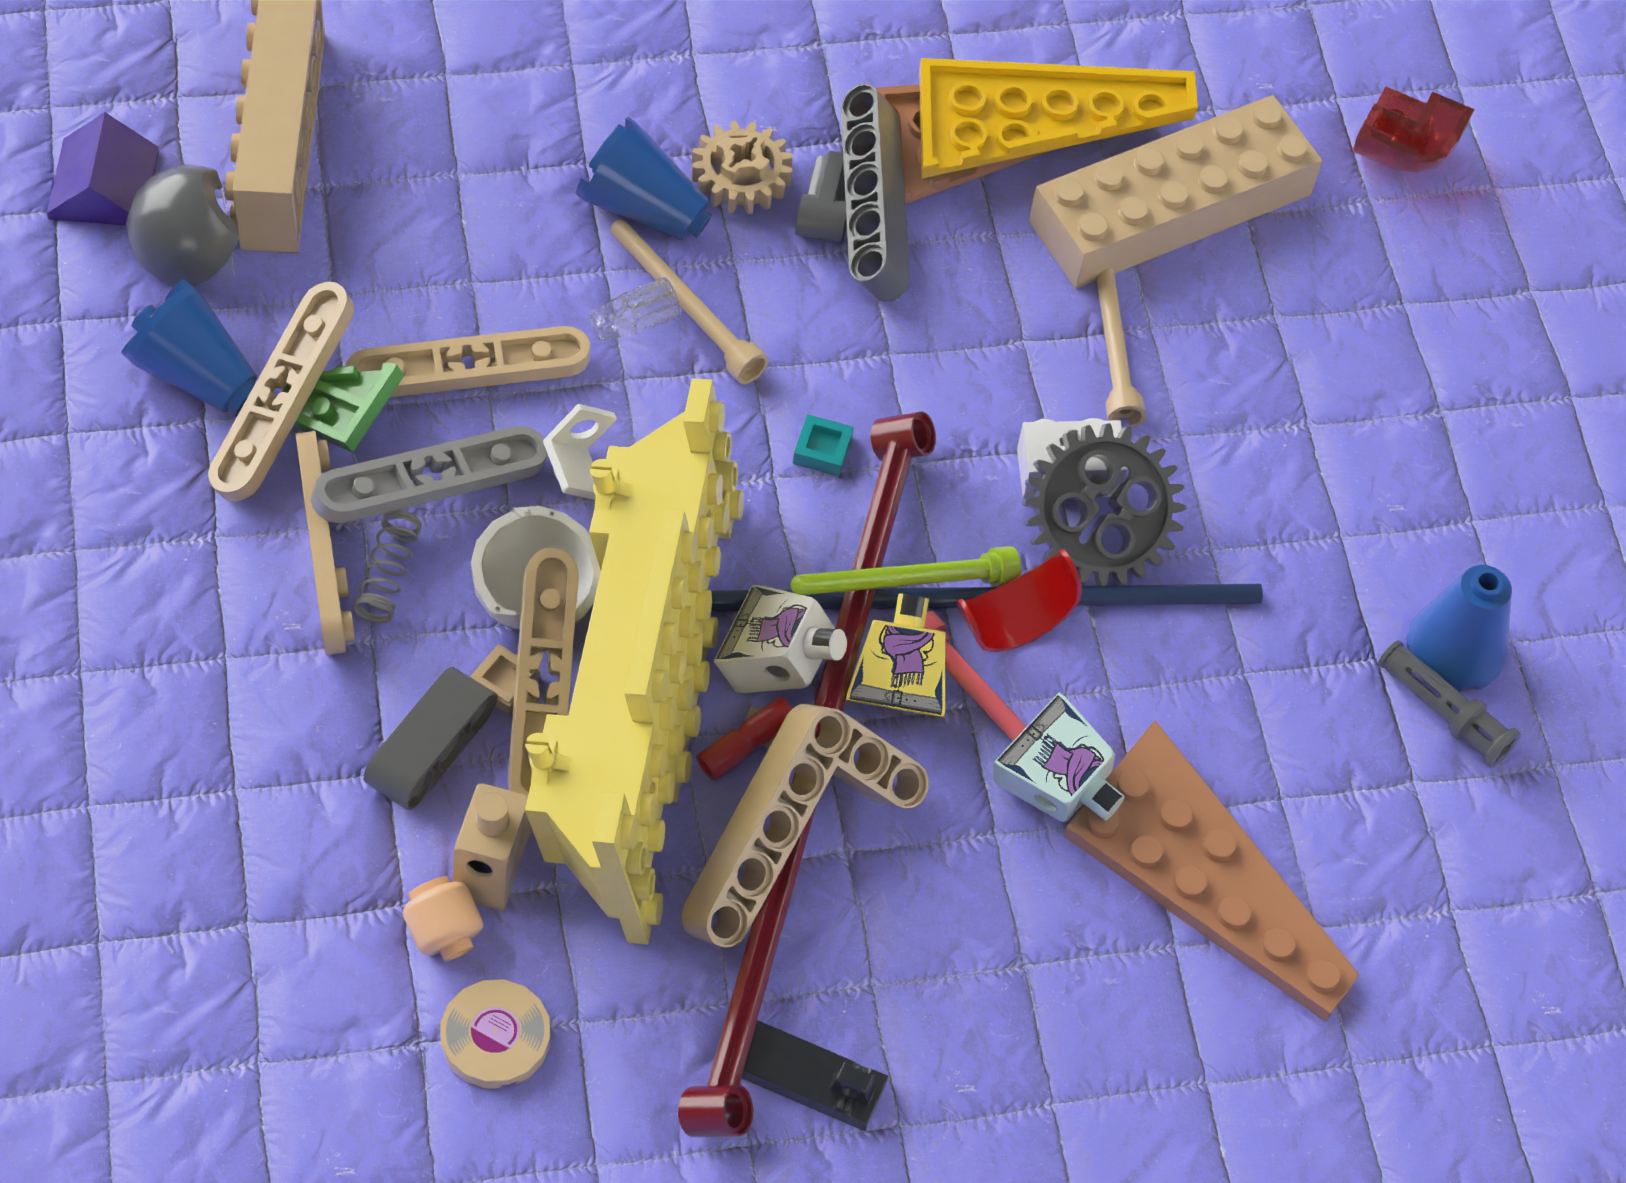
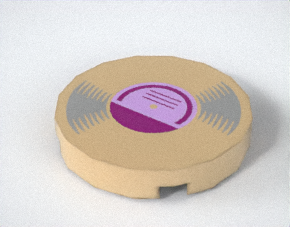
M505 979L482 980L462 989L448 1003L440 1022L441 1048L450 1069L466 1083L485 1089L501 1088V1085H509L513 1082L516 1085L529 1079L545 1060L550 1047L549 1015L540 998L525 986Z

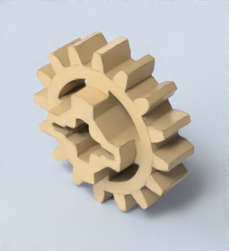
M731 121L730 130L724 131L720 126L716 125L713 127V138L701 135L699 148H693L691 180L698 182V189L704 195L711 193V206L716 207L722 201L728 203V213L733 214L737 206H744L747 214H753L754 204L758 203L768 210L771 208L772 197L782 200L785 194V187L791 185L793 156L792 153L785 152L786 141L784 139L772 141L773 129L771 128L764 130L762 133L756 132V122H750L747 129H740L736 121Z

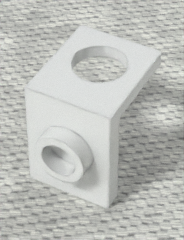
M577 404L543 440L553 466L554 475L558 479L563 493L595 500L596 495L593 491L594 481L590 474V469H592L590 466L593 461L588 449L617 420L614 412ZM581 421H596L595 425L585 432H570L572 427Z

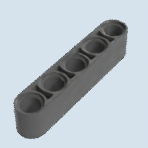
M864 83L851 88L845 94L841 104L849 270L853 278L878 300L889 302L899 298L906 291L910 280L901 122L899 112L872 85Z

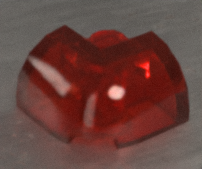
M1385 86L1357 135L1353 152L1399 171L1420 172L1437 168L1458 145L1475 109L1433 91L1427 103Z

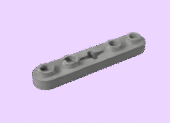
M514 426L332 469L322 473L316 480L311 497L312 506L316 513L326 521L347 523L530 478L540 472L546 461L548 453L543 443L545 438L533 428ZM424 467H429L432 473L441 472L439 480L435 481L430 474L422 475Z

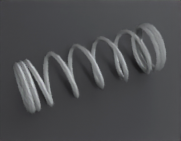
M396 510L383 514L381 520L383 529L379 530L376 535L379 545L372 549L371 559L373 563L369 564L365 569V575L368 580L362 582L359 586L361 595L357 596L353 605L354 610L359 616L371 622L384 623L390 621L393 618L396 605L392 600L373 593L364 594L363 587L365 584L370 582L376 588L387 593H399L402 589L397 582L390 579L370 578L369 569L376 565L385 573L393 576H404L407 574L406 568L397 562L376 561L374 553L381 547L386 553L396 558L409 559L413 556L412 552L405 546L395 543L381 544L380 535L386 531L401 541L414 542L418 539L417 535L422 528V523L418 517L405 510ZM393 517L402 518L412 522L417 528L410 530L405 527L394 526L387 519ZM398 535L407 536V537L414 536L415 538H414V539H406V538L400 537V536H398ZM385 546L401 548L407 551L409 555H397L387 550ZM379 564L395 565L401 568L404 572H392L383 568ZM374 581L391 583L398 587V590L383 588ZM359 603H369L375 608L388 611L389 615L373 614L363 609Z

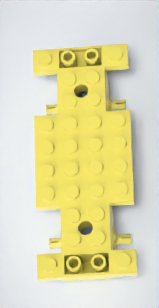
M692 378L686 408L683 413L630 447L609 446L606 459H598L591 464L590 474L594 481L593 491L596 498L589 534L601 574L569 715L547 714L543 733L530 735L526 740L528 744H525L530 755L529 762L532 768L531 786L525 812L544 862L566 864L607 917L619 918L627 943L648 945L652 925L659 926L662 919L663 894L657 893L655 889V869L651 868L654 852H661L664 846L665 821L661 819L664 804L677 802L681 783H688L691 775L692 756L691 752L688 751L690 737H697L699 734L701 709L697 706L699 692H706L708 689L710 665L706 661L708 648L716 647L719 633L718 618L711 617L712 593L711 590H708L710 577H717L720 570L721 551L720 547L717 546L718 538H731L734 520H741L744 511V492L736 488L738 465L736 461H730L731 433L723 430L725 405L723 401H717L713 380Z

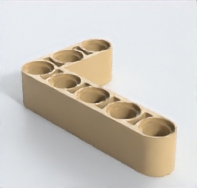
M800 704L794 707L786 716L683 906L681 918L685 931L692 937L724 948L733 947L743 940L832 775L873 801L906 809L919 805L926 797L929 788V778L926 770L915 760L842 711L813 704ZM820 721L821 731L817 739H815V728ZM859 748V758L857 763L854 764V755ZM795 767L796 777L793 784L790 786L789 776L791 771ZM897 774V784L896 787L893 789L892 782L895 775ZM770 814V826L764 834L763 824L766 817ZM744 862L745 871L742 878L738 881L737 872L740 865ZM719 909L718 923L712 929V917L714 913Z

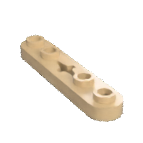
M336 282L317 284L305 294L214 457L208 471L209 481L224 499L236 502L245 500L253 495L261 486L349 325L354 313V303L344 288ZM287 384L291 387L288 393L280 392L277 397L273 393L276 388L284 389Z
M558 326L366 348L352 354L346 362V366H355L359 372L382 370L383 363L396 364L403 372L404 377L390 396L392 398L578 375L586 369L590 362V341L587 335L580 329L572 326ZM471 356L475 363V368L465 369L463 357Z
M316 431L295 433L325 655L346 653L345 642L355 641L351 610L341 611L339 598L349 597L345 567L335 568L329 523L316 513L311 502L316 480L322 474L321 470L331 469L327 439L317 440Z
M544 548L535 553L529 560L524 573L508 787L510 791L527 796L531 786L532 768L529 762L530 755L525 747V744H528L526 740L534 733H543L547 714L568 716L579 574L578 566L573 557L566 551L558 548ZM545 651L548 654V672L551 675L557 676L558 681L549 684L545 693L544 704H538L539 684L538 681L529 678V673L537 672L542 661L543 653L541 652Z

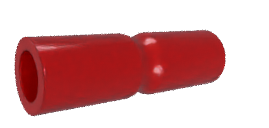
M778 696L744 720L739 728L732 729L698 753L696 759L699 766L711 780L715 781L750 756L755 748H760L775 738L786 716L793 708L783 697Z

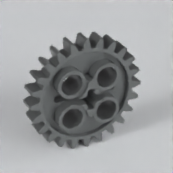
M1111 423L1102 425L1099 437H1096L1090 425L1081 427V442L1071 432L1063 434L1065 450L1053 443L1048 445L1046 450L1052 461L1036 460L1033 463L1034 467L1042 474L1041 478L1025 480V485L1036 491V497L1022 500V505L1035 509L1036 515L1028 518L1023 523L1024 526H1038L1040 533L1031 540V544L1047 543L1049 549L1042 558L1044 562L1052 558L1059 550H1066L1077 568L1081 583H1085L1091 573H1094L1096 585L1106 586L1109 574L1112 573L1118 585L1127 584V569L1137 578H1143L1146 576L1143 561L1153 566H1160L1162 560L1156 550L1160 548L1169 551L1175 548L1173 542L1166 536L1167 532L1183 530L1181 524L1172 520V514L1186 510V505L1173 502L1172 495L1179 493L1185 488L1183 484H1170L1168 477L1178 469L1177 466L1171 465L1162 468L1159 462L1166 450L1162 448L1152 453L1147 452L1146 449L1150 440L1148 435L1142 436L1135 443L1131 442L1132 430L1128 426L1122 428L1117 438L1114 437ZM1091 457L1100 459L1107 468L1106 478L1101 484L1091 482L1085 474V465ZM1127 467L1129 470L1127 477L1108 501V505L1113 509V512L1098 517L1085 544L1080 543L1079 537L1081 533L1091 523L1100 508V505L1094 501L1095 497L1099 498L1108 495L1118 478L1121 468ZM1133 484L1141 485L1148 493V504L1143 511L1133 509L1127 500L1128 490ZM1065 499L1074 501L1081 510V518L1074 527L1065 525L1059 517V507ZM1107 526L1115 527L1122 535L1123 543L1121 549L1115 554L1104 549L1101 543L1102 532Z

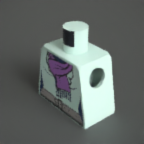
M1060 692L994 761L992 781L996 785L1061 822L1068 821L1083 804L1106 821L1117 811L1125 798L1122 793L1105 781L1113 769L1115 753L1112 748Z

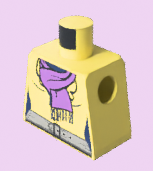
M898 594L894 623L879 620L872 621L847 692L846 701L944 717L945 632L924 628L929 603L928 598Z

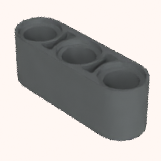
M455 667L446 669L373 755L364 772V783L406 810L415 808L489 719L497 703V693Z

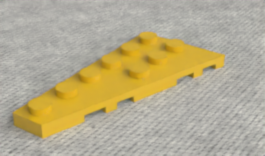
M921 58L919 68L921 179L1195 119L1198 109L1195 71Z

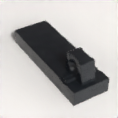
M757 1020L741 1078L866 1132L886 1087L888 1075L864 1067L855 1061Z

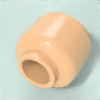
M442 876L430 880L408 893L410 901L404 907L402 913L420 953L426 956L441 953L444 962H447L474 949L471 939L480 933L484 924L471 893L464 883L450 882L448 876Z

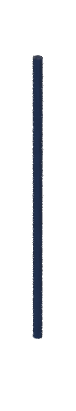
M1260 583L1082 586V594L1077 606L1256 604L1262 602L1263 590ZM997 587L877 588L870 609L896 608L898 594L928 598V608L958 607L956 604L958 600L963 599L966 601ZM785 589V590H783V591H787V592L793 593V591H792L791 589ZM711 590V611L740 610L749 590ZM846 591L804 596L815 599L822 609H841Z

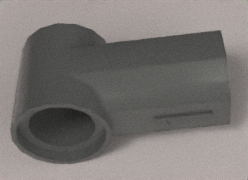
M829 151L823 156H817L810 179L808 194L803 193L795 234L842 244L847 226L843 153Z

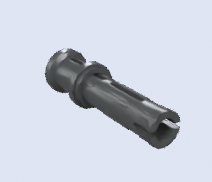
M1399 640L1390 645L1380 657L1377 664L1387 670L1417 698L1450 724L1448 729L1451 731V736L1456 740L1463 738L1485 757L1484 763L1489 768H1493L1503 760L1519 740L1521 733L1517 729H1507L1486 711L1487 704L1482 700H1468L1436 671L1405 648ZM1411 671L1417 673L1441 693V697L1436 696L1411 674ZM1453 704L1460 709L1458 713L1452 709L1451 706ZM1481 727L1489 735H1491L1493 737V741H1490L1486 736H1484L1478 730V728Z

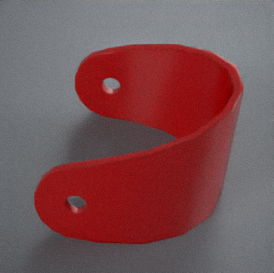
M1061 549L1046 562L1014 580L966 601L960 599L956 604L981 649L989 652L1013 650L1031 643L1058 626L1078 605L1082 594V583L1066 550Z

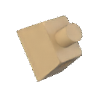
M484 783L478 784L475 788L455 844L453 882L464 883L468 887L475 904L504 911L532 832L525 812L528 796ZM481 862H484L491 867L493 872L480 873L476 869L481 868Z

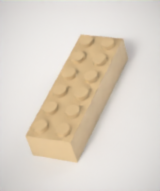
M251 0L252 15L256 16V23L247 24L246 47L247 51L251 52V59L242 60L241 85L242 88H246V95L237 97L236 123L241 125L240 133H233L231 137V161L236 163L235 171H227L225 196L227 201H232L230 205V218L234 221L238 231L241 250L299 253L325 42L322 0Z
M1271 95L1036 186L1029 222L1074 288L1078 289L1095 282L1097 276L1108 268H1113L1114 273H1118L1310 196L1323 160L1275 96Z

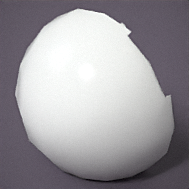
M542 506L514 508L513 511L492 521L476 540L471 560L475 594L487 613L503 625L520 629L523 581L526 566L534 554L544 548H558L571 555L578 566L579 578L575 623L582 619L594 604L601 574L591 537L582 525L563 512Z

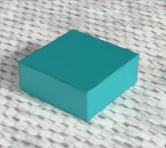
M807 414L794 451L792 464L840 477L853 439L854 427Z

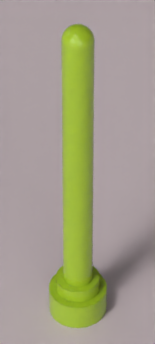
M1012 546L990 548L987 553H983L979 559L796 575L792 578L790 587L793 593L800 595L981 579L985 584L990 583L992 587H999L1021 576V560L1017 550Z

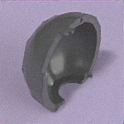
M180 164L155 174L135 193L126 222L131 250L138 263L149 274L168 286L174 287L184 279L192 286L208 281L225 266L237 245L239 236L234 221L223 212L215 196V189L219 190L222 188L218 172L215 169L205 166Z

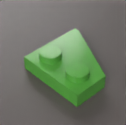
M383 363L382 370L359 372L355 366H341L329 371H323L293 427L304 432L316 431V437L323 440L327 439V442L353 453L404 377V374L393 363ZM287 384L282 392L288 393L291 387Z

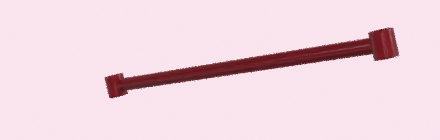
M923 411L875 420L871 427L870 439L872 449L876 457L882 461L852 570L882 567L911 459L930 455L934 451L936 445L935 427L930 416ZM876 589L845 592L835 629H841L845 633L847 640L846 652L840 660H826L814 705L833 708L839 711L843 710ZM820 721L815 728V739H817L821 731ZM795 770V773H794V777H793V780H792V784H793V782H794V780H795V777H796V770ZM815 808L752 923L707 1086L689 1087L681 1095L678 1105V1118L682 1130L690 1137L743 1136L751 1127L754 1113L753 1102L750 1093L745 1087L740 1085Z

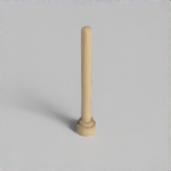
M616 220L611 226L613 236L725 353L726 369L740 384H748L757 379L764 372L769 362L768 356L754 342H747L744 339L738 340L626 221Z
M1108 268L1102 271L1096 278L1113 387L1105 402L1107 419L1109 421L1129 418V426H1139L1146 419L1145 403L1143 396L1138 393L1136 388L1132 387L1115 273L1113 268Z

